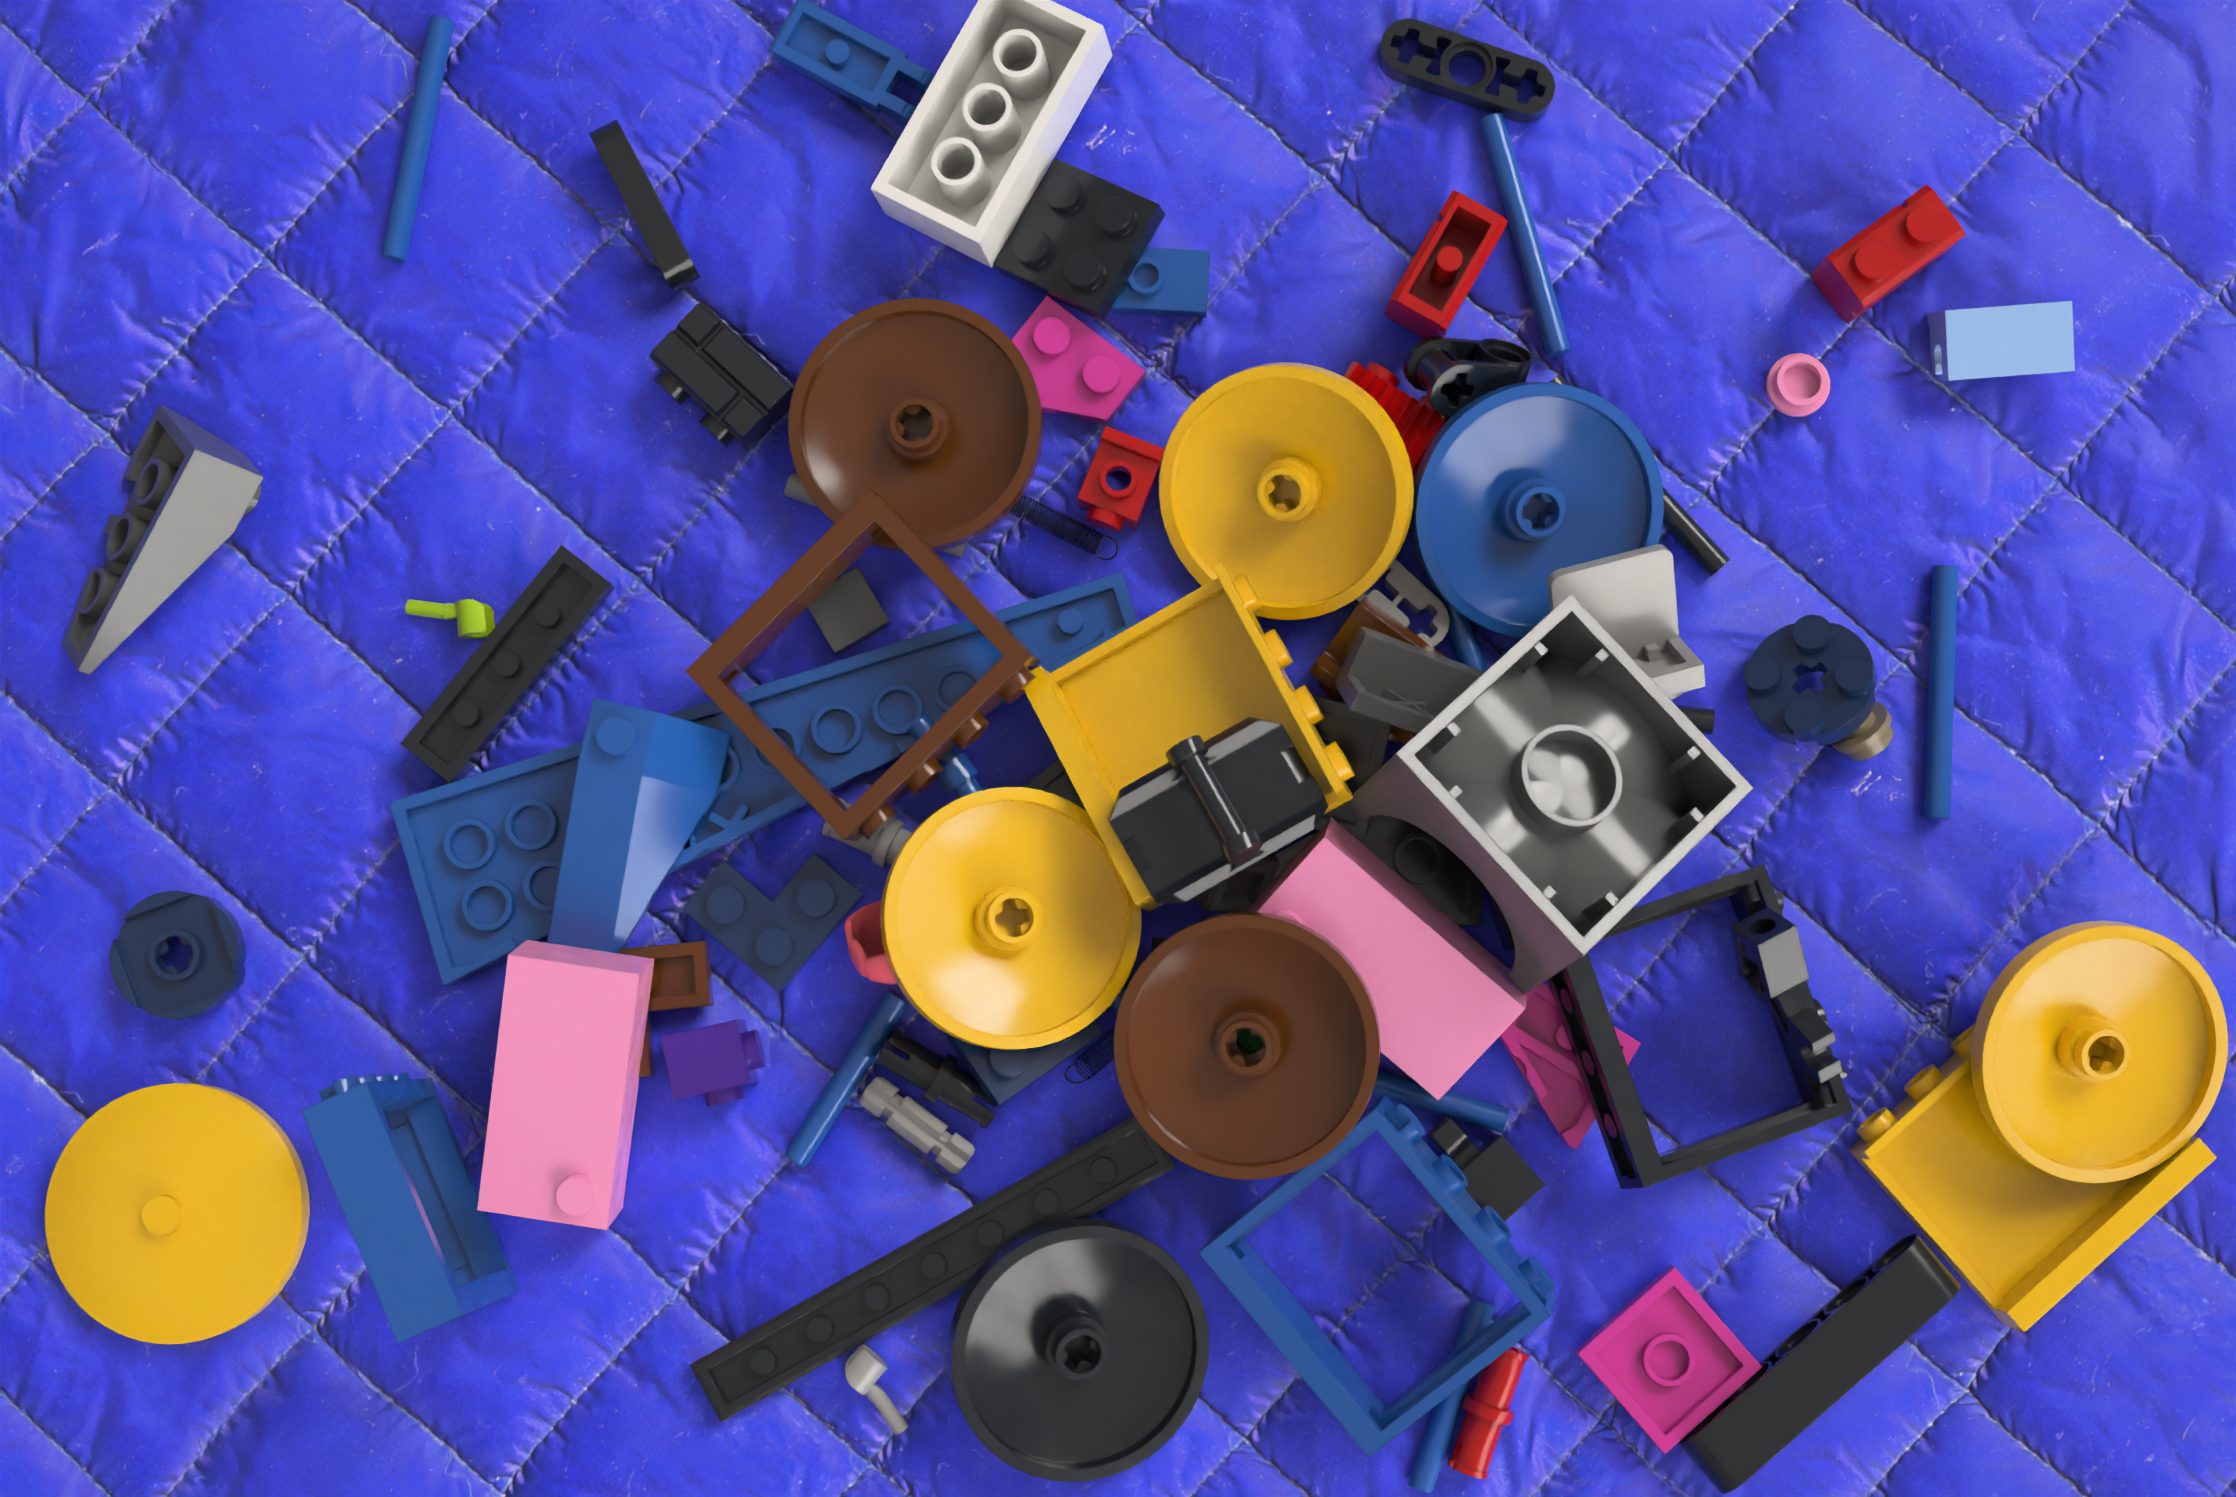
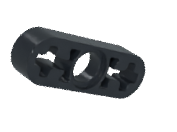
M1402 19L1394 22L1386 29L1381 40L1378 53L1379 64L1383 72L1392 80L1490 114L1503 113L1505 119L1513 122L1530 123L1542 117L1547 111L1555 93L1554 77L1551 71L1541 62L1416 19ZM1406 38L1412 39L1417 42L1416 52L1431 59L1434 58L1437 47L1445 49L1438 66L1437 76L1428 73L1432 60L1414 55L1409 64L1402 63L1398 60L1399 50L1391 45L1401 47ZM1461 56L1472 57L1481 64L1484 77L1473 86H1462L1451 78L1449 64ZM1496 67L1504 69L1500 82L1518 87L1523 78L1529 79L1534 82L1533 92L1541 97L1532 96L1527 104H1522L1516 101L1517 90L1503 84H1499L1496 95L1487 92L1493 81Z
M615 119L590 132L589 135L671 290L674 292L701 278L618 120Z

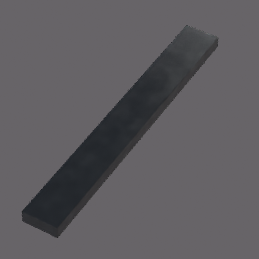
M1135 1116L690 1365L720 1422L969 1284L980 1267L997 1250L1014 1238L1042 1225L1063 1220L1085 1219L1169 1172L1175 1166L1168 1153L1148 1135Z

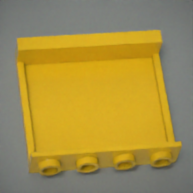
M1222 563L1212 567L1218 578L1050 673L1041 666L1035 668L1031 672L1036 678L1024 689L1135 905L1149 912L1162 904L1154 902L1111 827L1108 816L1119 790L1168 763L1169 761L1165 756L1166 753L1179 742L1194 735L1201 736L1205 742L1248 717L1276 721L1285 728L1300 757L1324 794L1328 804L1324 814L1354 798L1345 782L1355 776L1347 758L1336 741L1325 746L1314 725L1324 719L1317 703L1306 685L1296 690L1294 689L1283 669L1293 663L1288 650L1275 629L1264 634L1254 615V612L1263 608L1254 588L1245 574L1234 579L1233 575Z
M1974 1024L1955 1039L1951 1047L1956 1053L1939 1069L1934 1064H1931L1918 1072L1905 1085L1904 1090L1908 1096L1891 1112L1886 1107H1883L1869 1116L1856 1130L1861 1139L1848 1150L2006 1327L2026 1332L2217 1157L2200 1138L2192 1137L2179 1151L2160 1165L2137 1176L2114 1182H2075L2056 1177L2035 1167L2012 1152L1993 1132L1982 1114L1976 1099L1970 1066Z

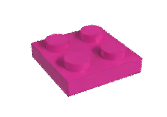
M1671 1265L1574 1350L1664 1454L1672 1449L1762 1368L1681 1273Z

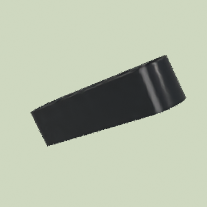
M1917 1233L1906 1236L1883 1253L1759 1362L1762 1368L1678 1442L1679 1445L1721 1494L1733 1491L1750 1479L1944 1308L1959 1292L1961 1284Z

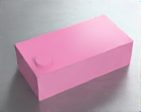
M1332 817L1247 911L1267 913L1297 921L1315 930L1339 948L1359 972L1372 997L1380 1028V1052L1437 1100L1457 1082L1526 1009L1527 993L1523 994L1506 976L1511 971Z
M526 940L508 954L477 1210L607 1230L623 1209L639 1085V1071L655 959Z

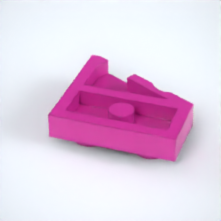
M1049 296L1044 298L1011 340L1021 352L1031 370L1039 391L1044 413L1056 414L1061 412L1075 415L1079 420L1108 425L1146 377V371Z
M1541 983L1527 992L1526 1009L1499 1036V1039L1564 1144L1577 1150L1596 1117L1550 986ZM1614 1027L1628 1066L1641 1043Z

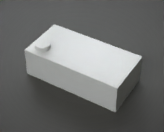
M978 0L870 188L884 213L992 268L1113 56L1104 26L1052 0Z

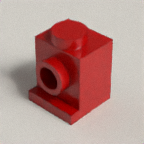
M1105 426L1101 435V441L1077 497L1078 507L1087 511L1085 519L1094 525L1113 532H1120L1122 525L1137 530L1159 476L1165 449ZM1118 470L1127 473L1131 478L1130 485L1121 491L1111 489L1106 482L1109 474Z

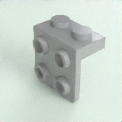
M1655 544L1555 570L1549 575L1547 590L1550 613L1572 594L1671 700L1679 697L1683 692L1706 687L1704 664L1679 637L1674 561L1672 553L1664 545Z

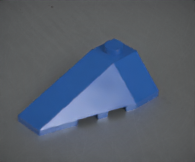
M593 698L578 760L547 943L621 954L648 910L652 897L670 868L675 866L683 853L684 845L703 814L706 815L717 797L731 733L659 712Z

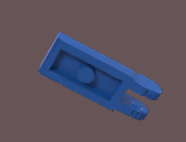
M796 0L768 49L771 58L878 115L882 111L890 119L905 127L917 107L891 94L898 80L901 78L911 88L924 95L935 76L932 72L908 60L907 53L807 0Z

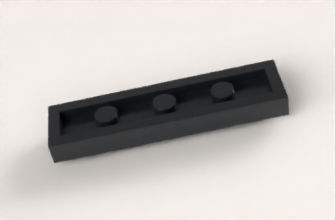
M561 545L401 742V745L449 783L459 781L615 587Z

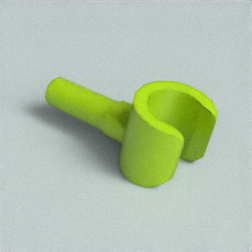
M408 599L406 602L405 611L408 615L457 620L459 638H487L495 628L492 607L474 599H464L446 604Z

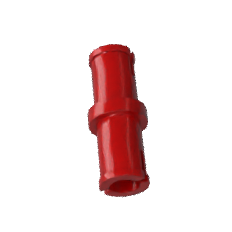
M1512 1346L1480 1371L1473 1394H1465L1462 1408L1466 1410V1414L1452 1455L1448 1459V1466L1463 1474L1479 1479H1487L1488 1469L1503 1425H1511L1515 1413L1510 1408L1525 1361L1528 1360V1353Z

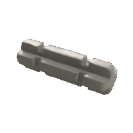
M880 1076L874 1078L860 1097L861 1105L876 1117L881 1115L888 1119L886 1124L926 1155L930 1151L937 1156L935 1161L952 1174L961 1172L974 1155L975 1148L973 1144L957 1132L954 1135L947 1132L948 1125L911 1097H901L898 1094L900 1089L886 1078Z

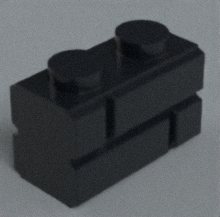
M703 302L698 303L678 323L677 328L671 331L651 351L649 357L660 370L653 380L679 405H682L688 398L706 413L699 420V423L725 448L735 440L748 452L771 430L772 425L777 423L789 411L794 387Z

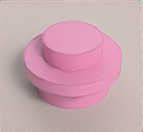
M1802 353L1789 354L1779 359L1769 370L1765 383L1766 394L1770 403L1779 412L1792 417L1807 416L1814 413L1825 403L1830 392L1829 374L1824 365L1816 358Z

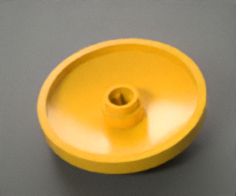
M1289 362L1263 364L1237 372L1217 382L1203 392L1180 417L1167 442L1161 462L1159 476L1160 509L1165 530L1180 561L1201 586L1218 578L1212 567L1219 563L1225 566L1234 579L1245 574L1263 605V608L1254 612V615L1269 619L1298 620L1321 616L1351 603L1365 593L1383 576L1398 555L1406 538L1413 510L1414 485L1409 456L1404 442L1388 414L1372 396L1349 379L1333 371L1308 364Z
M1024 787L992 788L971 793L949 803L925 819L911 833L893 860L883 889L880 909V928L886 959L893 977L910 1003L924 1018L947 1034L970 1044L1000 1050L1028 1049L1052 1044L1074 1035L1097 1019L1115 1000L1131 973L1140 944L1142 927L1141 907L1135 905L1087 811L1055 794Z
M2087 921L2057 929L2027 946L2002 970L1988 991L1976 1019L1971 1044L1970 1066L1976 1099L1982 1114L1997 1137L2012 1152L2035 1167L2056 1177L2082 1183H2107L2128 1179L2142 1174L2172 1157L2194 1136L2206 1120L2221 1089L2228 1056L2227 1022L2222 1002L2211 978L2201 964L2174 941L2139 926L2118 921Z
M174 1083L145 1087L125 1094L99 1109L74 1133L62 1151L50 1179L45 1205V1233L52 1263L61 1282L76 1303L93 1319L116 1333L135 1340L156 1344H184L205 1340L226 1333L256 1316L273 1301L292 1276L305 1246L309 1226L310 1203L307 1179L296 1149L286 1133L272 1117L250 1100L234 1092L205 1084Z

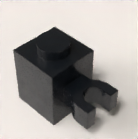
M1444 1117L1427 1133L1440 1150L1461 1169L1468 1181V1186L1465 1190L1480 1208L1490 1206L1500 1215L1504 1222L1545 1186V1183L1502 1135L1493 1133L1476 1148L1451 1118Z

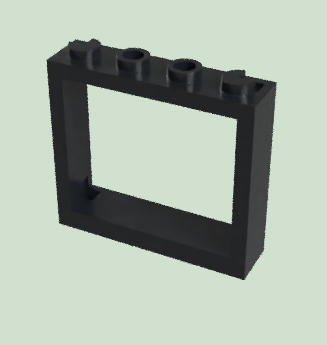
M1765 864L1634 907L1600 940L1728 896L1730 897L1738 922L1766 907H1769L1783 917L1784 899L1782 892L1775 894ZM1588 952L1571 965L1547 979L1621 1189L1645 1188L1853 1112L1842 1081L1843 1078L1848 1077L1843 1066L1841 1065L1843 1072L1823 1083H1819L1804 1072L1788 1052V1042L1770 1010L1803 1102L1658 1154ZM1807 981L1797 985L1796 987L1807 1008L1811 1007L1828 1025L1826 1014L1820 1003L1812 998ZM1830 1045L1826 1046L1827 1051L1833 1056Z

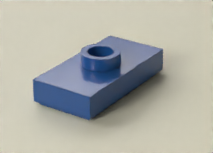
M1146 248L1109 313L1207 318L1210 251Z

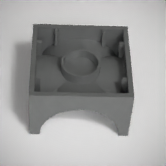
M1570 594L1403 746L1353 794L1354 798L1346 803L1363 821L1372 816L1383 815L1395 817L1419 827L1449 848L1472 870L1492 895L1508 923L1514 941L1515 961L1511 971L1506 976L1523 994H1526L1583 957L1753 787L1577 599Z

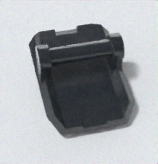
M1248 717L1205 742L1201 736L1194 735L1174 745L1165 755L1169 761L1168 763L1119 790L1108 816V821L1154 902L1157 904L1183 903L1315 829L1327 810L1328 804L1283 725L1276 721Z

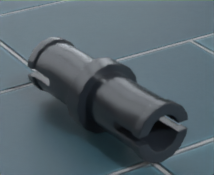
M896 1027L887 1043L908 1055L909 1059L904 1060L888 1049L883 1048L875 1064L878 1066L882 1065L924 1090L925 1092L922 1097L929 1102L934 1103L936 1099H939L986 1129L995 1113L976 1103L973 1097L977 1096L990 1105L992 1103L973 1075L957 1065L959 1058L950 1053L944 1058L902 1033V1030Z

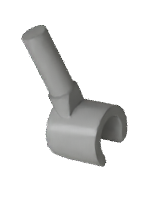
M862 1344L845 1362L847 1382L857 1392L866 1395L869 1401L873 1402L894 1434L898 1435L906 1430L909 1425L885 1390L876 1383L889 1367L877 1353L867 1345Z

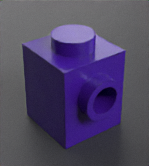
M736 1019L660 1037L674 1101L704 1095L706 1106L709 1107L744 1099L742 1086L759 1082L756 1069L765 1067V1057L757 1029L747 1031L745 1020Z

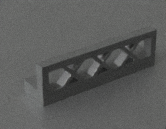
M1361 626L1336 679L1335 685L1349 710L1418 734L1485 672Z

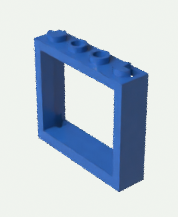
M407 1072L394 1077L392 1073L376 1077L375 1074H370L358 1078L356 1074L333 1082L331 1086L318 1091L322 1101L301 1110L397 1343L459 1319L521 1291L488 1212L477 1210L479 1190L432 1078L410 1079Z
M1386 1095L1363 1112L1355 1127L1332 1151L1316 1162L1300 1170L1288 1173L1212 1235L1199 1252L1200 1256L1368 1457H1371L1551 1317L1556 1297L1552 1293L1555 1285L1543 1266L1532 1257L1527 1260L1523 1259L1508 1241L1512 1235L1500 1215L1490 1206L1480 1208L1465 1190L1468 1186V1181L1457 1164L1445 1154L1438 1158L1421 1138L1425 1135V1131L1413 1112L1401 1103L1395 1107ZM1375 1131L1380 1133L1520 1300L1386 1406L1245 1239L1253 1230Z

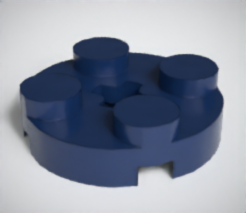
M1819 615L1803 616L1796 623L1784 626L1769 635L1757 647L1743 670L1747 699L1755 718L1764 730L1785 743L1797 745L1795 740L1803 742L1817 740L1818 745H1824L1842 740L1856 731L1865 722L1875 702L1874 691L1877 685L1876 667L1868 647L1853 631L1840 624L1829 623L1827 619ZM1816 671L1824 673L1821 680L1825 688L1816 694L1809 688L1803 690L1800 694L1794 690L1800 684L1798 678L1803 674Z
M166 891L149 896L130 909L123 919L127 921L120 930L118 940L113 939L110 951V966L116 986L127 1001L137 1008H143L149 1014L157 1015V1017L170 1020H184L208 1014L221 1006L230 994L239 989L244 982L246 974L244 967L246 947L243 933L234 916L219 901L212 897L183 891ZM178 937L183 945H191L193 949V957L188 960L189 967L181 972L178 966H166L163 956L172 952L170 941Z

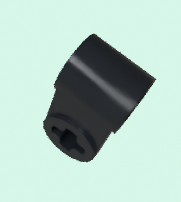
M1431 336L1418 341L1408 351L1404 359L1403 372L1405 379L1415 389L1427 392L1429 403L1438 413L1453 416L1465 405L1490 391L1526 382L1533 362V356L1523 347L1501 339L1470 340Z

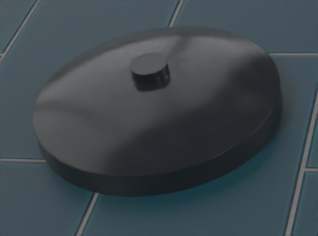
M1097 1219L1057 1221L1042 1225L1014 1238L997 1250L972 1277L957 1304L951 1322L947 1350L948 1373L957 1404L969 1427L983 1445L1003 1462L1019 1471L1047 1480L1080 1482L1101 1479L1125 1471L1146 1460L1164 1446L1183 1425L1200 1395L1205 1380L1209 1360V1329L1204 1307L1192 1281L1177 1261L1153 1239L1130 1227L1110 1221Z

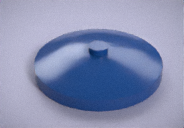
M1523 382L1504 386L1490 391L1465 405L1437 432L1420 461L1413 483L1414 499L1410 522L1411 535L1418 561L1433 588L1454 610L1472 622L1491 631L1517 638H1523L1550 613L1547 579L1553 571L1658 544L1663 526L1664 493L1661 475L1653 452L1640 430L1619 408L1604 398L1577 387L1554 382Z

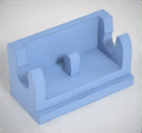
M2072 301L1957 309L1927 313V321L1930 326L1932 369L1934 375H1943V381L2075 371Z

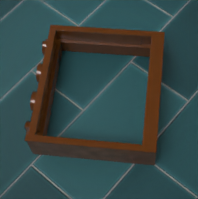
M869 489L685 672L844 840L858 841L863 835L870 840L882 827L887 828L897 816L892 807L909 790L914 795H918L929 787L943 771V767L938 762L955 745L964 750L975 742L990 725L985 716L1002 699L1007 704H1011L1025 693L1024 689L1036 678L1031 671L1041 660L884 497ZM885 531L1004 656L847 809L730 683Z

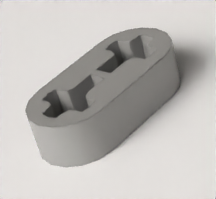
M1395 559L1386 571L1387 576L1383 584L1396 598L1391 602L1380 591L1374 589L1368 595L1363 593L1353 600L1352 603L1357 607L1361 600L1366 597L1405 627H1408L1410 621L1397 608L1401 602L1416 615H1419L1426 609L1434 616L1429 627L1435 634L1431 638L1422 632L1417 636L1436 648L1442 642L1449 629L1450 619L1448 611L1428 588Z

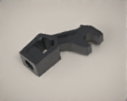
M1766 907L1730 926L1739 976L1763 1004L1767 1002L1788 1042V1052L1799 1067L1819 1083H1823L1843 1072L1840 1060L1832 1056L1826 1049V1046L1836 1042L1834 1032L1811 1007L1807 1008L1796 987L1809 979L1796 925L1769 907Z

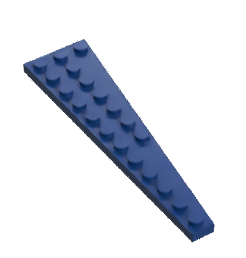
M1122 572L994 612L1041 660L1035 668L1041 666L1050 673L1138 623ZM970 620L738 693L829 790L833 792L900 758L916 743L907 728L927 714L936 723L1004 655ZM1002 699L992 710L1006 704V702ZM714 701L668 714L669 716L729 732L732 735L717 797L706 815L703 814L684 845L683 853L675 866L670 868L666 876L809 804ZM583 741L389 802L443 986H451L508 957L509 953L526 940L540 941L549 936L575 777Z

